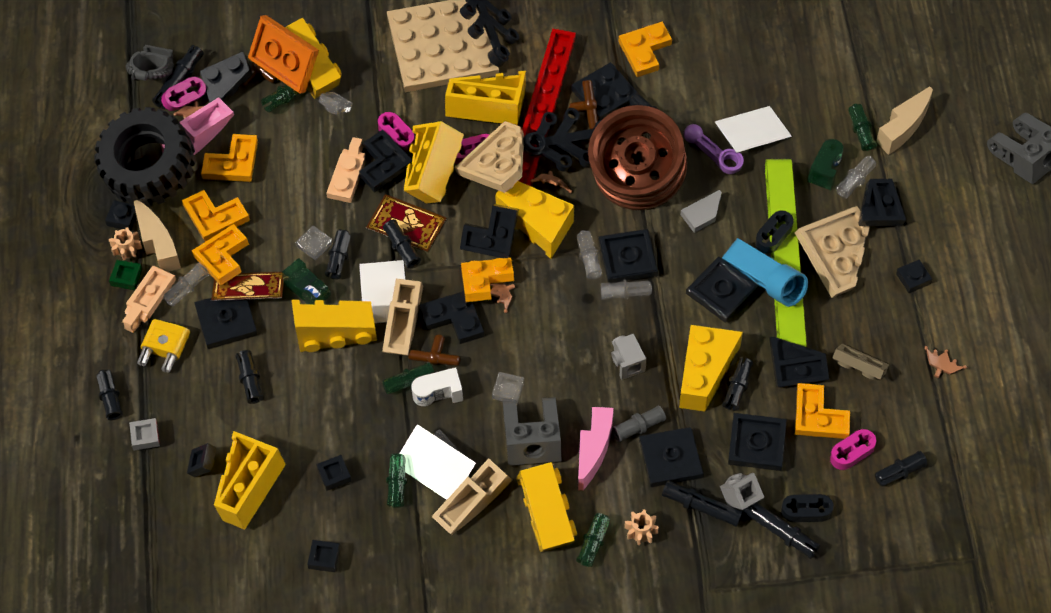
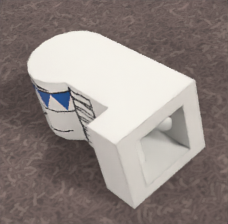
M452 368L416 378L412 383L414 402L419 406H428L435 400L450 397L453 403L463 401L462 387L457 369Z

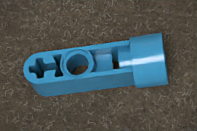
M738 238L722 257L731 266L766 289L770 297L789 307L797 304L807 291L808 279L803 273L787 264L781 265Z

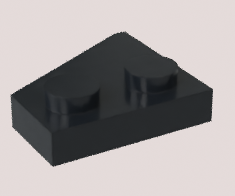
M240 52L200 71L202 80L206 85L209 102L218 97L223 100L228 94L232 96L239 86L253 75L244 52Z
M870 179L865 187L858 225L902 226L906 218L893 179Z
M769 337L776 387L829 380L825 353L777 337Z

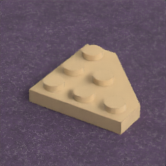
M504 121L454 167L457 174L504 193L511 189L522 177L524 133L521 127Z
M858 206L801 227L795 232L831 298L852 290L857 283V271L861 265L865 249L863 247L865 237L868 236L870 228L869 226L858 225L860 216Z

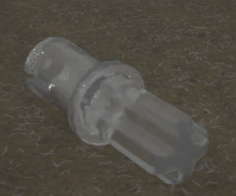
M866 156L855 169H850L846 178L837 185V193L841 197L848 198L859 185L864 184L865 177L876 166V161L871 156Z
M582 230L577 234V241L581 252L579 258L584 263L587 278L597 279L602 276L598 260L599 251L595 249L591 232Z
M197 263L184 277L180 276L178 278L179 281L164 294V300L169 305L175 306L189 292H194V287L209 275L208 270L201 263Z
M624 279L623 282L600 283L602 300L611 298H624L627 300L629 296L650 295L652 293L650 281L626 283V279Z

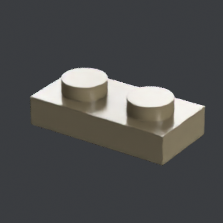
M844 344L836 348L832 357L838 361L840 366L847 369L855 368L860 370L863 376L872 380H881L889 367V364Z

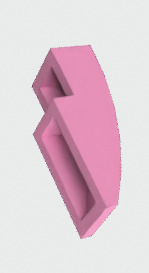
M219 97L179 122L194 146V155L203 149L234 116V112ZM161 144L162 153H163V152H164L165 145H164V144Z
M592 407L591 431L581 430L578 490H584L603 462L611 438L613 408Z

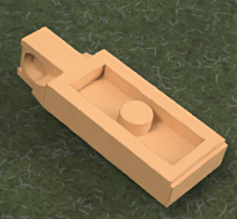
M353 137L349 150L343 149L326 193L327 198L348 203L352 202L360 180L359 171L365 166V153H362V139Z
M151 267L126 303L125 314L127 315L122 321L124 329L134 333L141 321L145 323L148 318L150 319L176 281L175 275L158 267Z

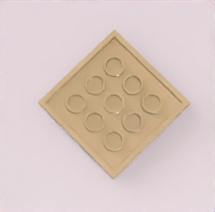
M447 0L387 11L388 23L405 92L448 85L450 78L478 75L481 78H487L499 73V68L488 59V52L493 48L485 28L483 27L484 33L478 39H473L468 34L467 29L479 16L477 9L476 14L470 20L465 19L460 14V8L467 3L465 0Z

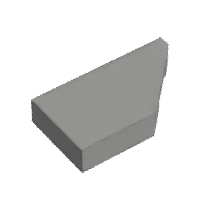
M720 190L681 210L680 215L694 233L715 222L722 194Z

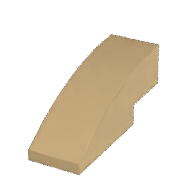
M931 87L926 88L892 109L890 121L879 128L876 142L888 155L900 148L921 124L930 104L933 92Z
M134 200L146 254L156 253L159 267L164 271L169 272L181 269L174 243L163 223L145 204L139 200Z
M396 278L393 299L390 301L383 353L408 356L415 332L423 285L420 281Z
M488 458L471 478L467 476L432 517L446 531L453 535L487 507L506 488L512 479Z

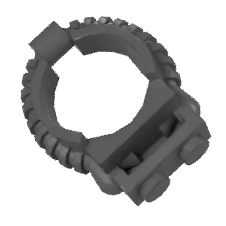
M145 45L143 47L144 51H141V53L138 51L132 55L130 61L126 64V71L131 75L132 80L162 79L164 84L173 71V50Z

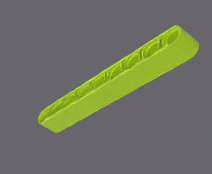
M766 159L765 179L768 219L772 214L780 210L789 212L794 219L791 233L777 250L771 253V258L781 265L787 264L801 272L798 238L795 235L797 219L792 160ZM782 221L781 223H777V229H778L782 224H785V225H786V222H785V221ZM803 298L797 304L789 307L774 299L777 338L806 347Z

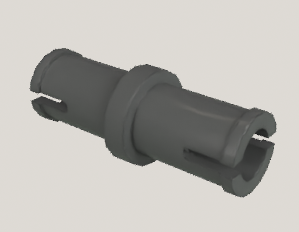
M658 405L642 414L636 413L631 416V419L613 426L612 432L615 439L621 442L634 434L645 433L647 428L664 422L666 416L663 409Z

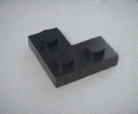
M382 129L363 142L364 148L375 161L361 169L359 177L375 193L406 172L407 165L409 163L412 164V159Z
M493 204L489 228L465 223L460 250L499 258H510L519 209Z
M464 291L419 305L427 331L452 323L459 344L484 337V331L472 302H466Z

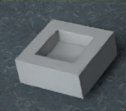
M156 418L129 422L133 450L160 446Z

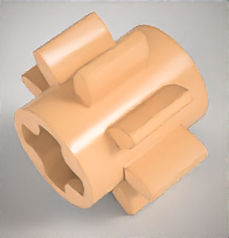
M128 227L119 231L116 230L114 238L109 239L113 255L117 256L119 254L123 260L136 257L137 249H142L138 232L132 233Z
M646 510L637 514L631 512V521H625V529L629 530L627 539L633 538L639 546L641 542L648 541L652 543V534H658L659 528L654 525L656 516L650 517Z

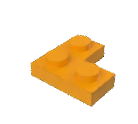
M662 21L619 35L618 42L636 77H640L659 70V63L653 51L672 45V38Z
M233 134L229 154L205 153L201 171L202 179L252 182L258 145L257 135Z
M205 190L182 200L185 210L205 242L233 224L238 227L250 221L249 215L238 197L216 208Z
M233 224L193 249L192 253L194 258L221 286L242 272L240 266L231 256L249 245L245 235Z
M511 258L461 263L466 302L491 300V283L514 281Z
M798 383L795 435L841 439L849 437L850 411L823 409L824 385Z

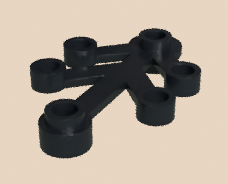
M465 0L467 3L460 8V14L465 19L470 20L476 14V9L479 13L476 21L467 29L468 34L473 39H478L484 33V27L493 48L488 52V59L497 67L503 66L508 61L510 52L504 45L500 44L496 32L511 45L519 39V34L515 29L509 28L507 30L502 26L511 20V14L506 9L499 11L488 0Z
M568 108L563 116L564 120L555 135L545 137L548 129L553 128L557 121L554 113L546 112L541 119V124L537 131L529 133L523 138V150L531 156L543 155L556 163L558 170L566 172L572 165V159L570 156L561 155L550 148L557 146L578 158L581 166L590 167V162L583 158H589L588 150L585 151L573 143L590 140L593 131L600 121L595 124L593 129L567 133L580 116L578 110ZM568 114L573 115L575 118H570ZM545 118L551 119L552 122H547ZM560 161H565L568 165H563Z

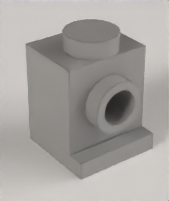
M634 334L615 338L612 341L614 351L611 354L615 365L620 366L621 380L645 372L646 357Z
M755 473L732 475L725 484L720 486L727 505L741 510L764 498Z

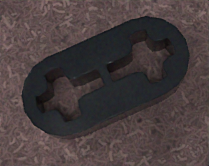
M782 210L772 214L756 235V248L766 254L777 250L792 231L793 216L789 212ZM782 221H785V222H786V225H785V224H782V225L777 229V223H781ZM772 235V241H771V242H770V241H768L767 243H764V242H763V239H764V240H767V239Z
M822 494L789 495L783 500L781 513L784 519L789 522H823L831 517L834 505L830 497ZM790 504H795V507L798 509L797 513H792ZM817 504H822L823 508H825L823 513L819 512Z

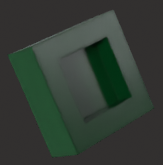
M116 260L109 279L110 286L135 290L142 272L141 264Z

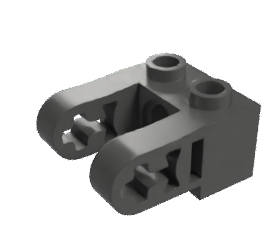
M1022 113L1013 120V127L1017 134L1027 140L1026 143L1021 145L999 132L987 141V146L994 156L1013 167L1015 174L1034 184L1051 170V126L1028 113Z
M555 397L542 398L543 422L519 424L516 400L503 401L508 466L561 461V438Z

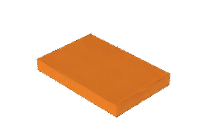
M263 15L260 16L248 59L301 94L306 92L319 50L269 16Z

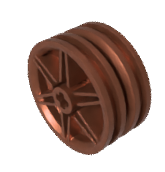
M632 105L615 110L600 121L590 138L588 156L597 186L608 200L620 207L630 210L655 208L671 199L684 182L687 172V157L682 134L676 123L667 114L656 108ZM644 133H649L651 137L650 139L643 137L642 135ZM620 139H626L621 145L617 144ZM666 150L668 153L667 156L660 157V155ZM639 160H643L639 165H635V162L639 163ZM610 162H612L614 164H617L618 166L616 168H610L609 165ZM650 174L660 177L657 180H652ZM632 179H635L633 185H627V183H629Z

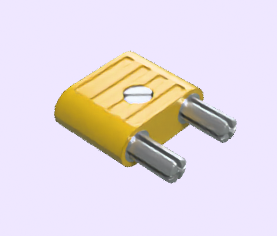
M152 320L141 344L142 352L137 363L140 366H146L151 354L165 357L166 359L161 369L169 373L174 361L179 360L190 335V330L161 320Z

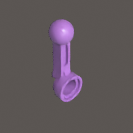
M691 124L685 128V140L698 146L716 162L717 166L724 173L735 174L741 170L744 160L740 152L736 153L734 149L722 151L703 134L702 128L696 124ZM731 159L736 162V166L728 167L724 164V160Z

